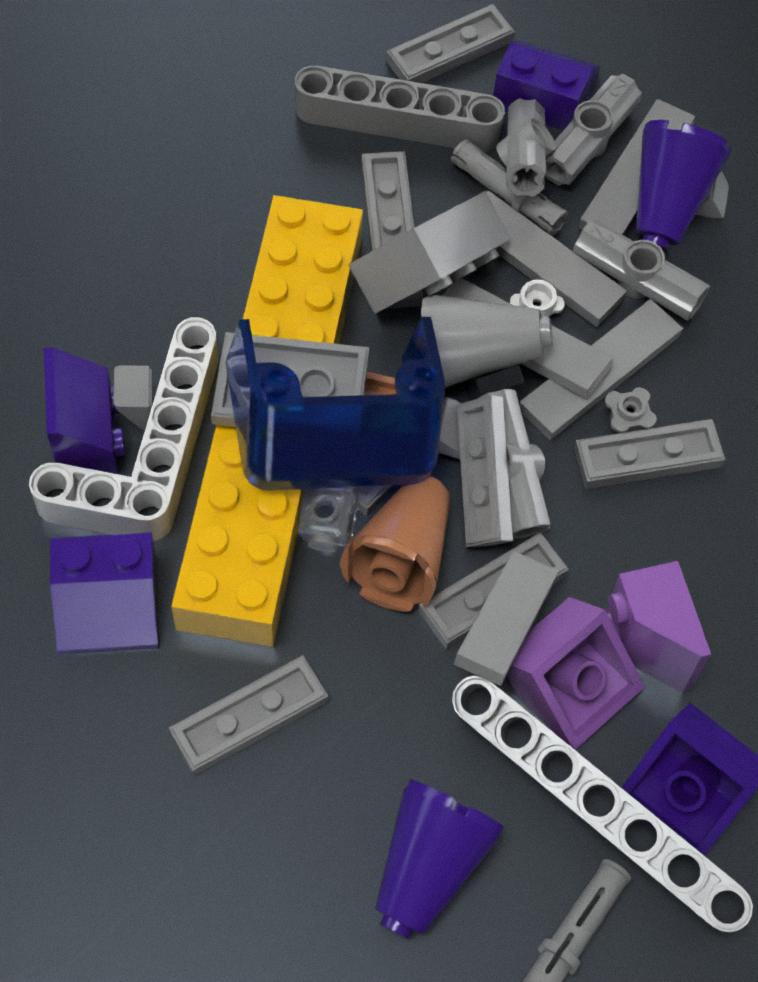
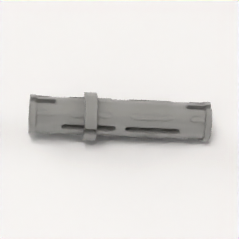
M464 139L454 149L453 154L455 155L451 156V162L469 173L485 187L503 198L513 209L537 223L551 236L557 234L565 225L566 221L564 219L568 218L569 212L554 204L541 193L534 197L528 195L515 196L506 187V167L481 151L471 141Z
M608 859L601 861L598 870L579 898L574 902L571 910L552 938H545L538 947L540 956L522 982H563L567 974H575L581 965L578 959L580 954L604 921L624 887L631 881V876L623 867ZM597 897H600L595 906L593 907V909L591 910V912L589 913V915L587 916V918L585 919V921L583 922V924L580 927H578L579 923L581 922V920L583 919V917L585 916V914L587 913ZM567 942H570L567 948H565V950L561 954L559 960L557 961L551 972L547 974V971L549 970L551 965H553Z

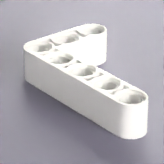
M191 317L179 323L174 331L132 476L129 477L61 463L40 465L30 476L29 487L38 514L44 520L55 524L112 535L152 532L153 541L164 538L170 532L218 365L216 331L208 320L200 317ZM195 345L204 346L200 349H189L190 347ZM184 384L193 385V387L186 390L177 388ZM172 424L182 425L180 429L174 431L165 429ZM160 465L171 467L168 471L162 473L152 471ZM54 489L64 490L63 493L56 497L45 496ZM101 498L112 499L111 502L104 506L92 505V503ZM147 507L160 509L157 513L150 516L139 514L140 511Z

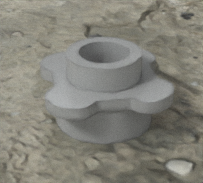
M637 387L632 392L627 393L609 392L605 397L604 403L611 410L609 416L611 428L618 433L653 428L657 417L651 412L649 407L650 393L641 387ZM628 407H631L635 410V412L631 413L628 412L626 409Z

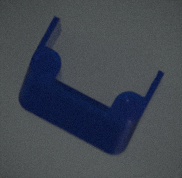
M421 317L402 356L403 365L399 368L395 377L396 394L302 397L299 379L289 367L275 362L256 363L249 319H239L225 363L242 470L249 483L261 490L274 491L417 484L428 479L438 462L445 395V378L431 317Z

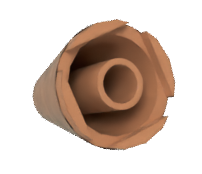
M414 476L410 478L344 548L339 562L342 575L348 583L352 577L362 586L359 594L366 600L383 608L401 612L411 611L414 604L423 602V607L429 604L437 587L451 503L450 493L442 482L431 476Z

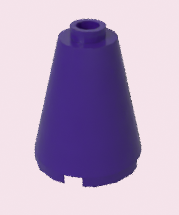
M659 119L647 122L643 130L636 234L643 237V240L656 243L663 251H667L669 245H678L729 158L732 148L731 146L725 147L727 140L710 130L683 123L681 130L667 129L669 120Z
M412 779L409 780L406 788L403 790L375 910L384 914L380 925L407 939L410 938L413 929L422 934L426 932L498 841L504 828L499 822L473 807L467 808L454 801L453 797Z

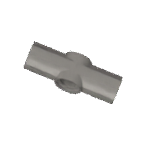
M623 73L619 76L611 75L590 100L584 101L577 106L574 111L573 120L555 140V150L546 156L545 175L549 181L558 186L561 184L570 185L592 158L604 153L609 138L641 100L642 92L636 86L634 79Z
M519 98L508 107L507 136L496 146L499 157L506 165V187L515 196L528 195L534 197L544 189L546 156L555 150L556 147L552 135L545 127V109L536 99L523 100Z
M596 219L590 220L583 228L573 248V252L585 261L616 278L618 285L627 290V296L638 299L648 297L687 321L692 319L699 310L710 289V285L665 260L663 250L656 243L649 240L632 241Z
M502 389L486 393L479 398L489 395L503 397L513 539L535 536L540 532L542 534L550 530L551 525L539 482L545 470V457L537 445L529 443L516 390Z

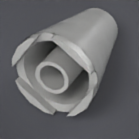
M441 295L427 296L422 300L421 332L422 338H426L428 353L423 355L430 386L442 389L543 357L544 347L553 345L551 319L542 318L540 309Z

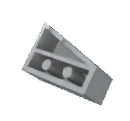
M486 191L409 230L348 265L375 314L423 288L427 295L430 296L447 287L454 281L473 272L476 268L497 258L499 255L495 248L509 241L510 237Z

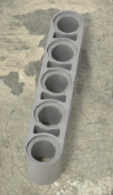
M322 66L304 67L295 76V112L302 121L310 124L456 148L461 141L468 139L483 152L494 150L501 141L505 107L497 97L489 94Z

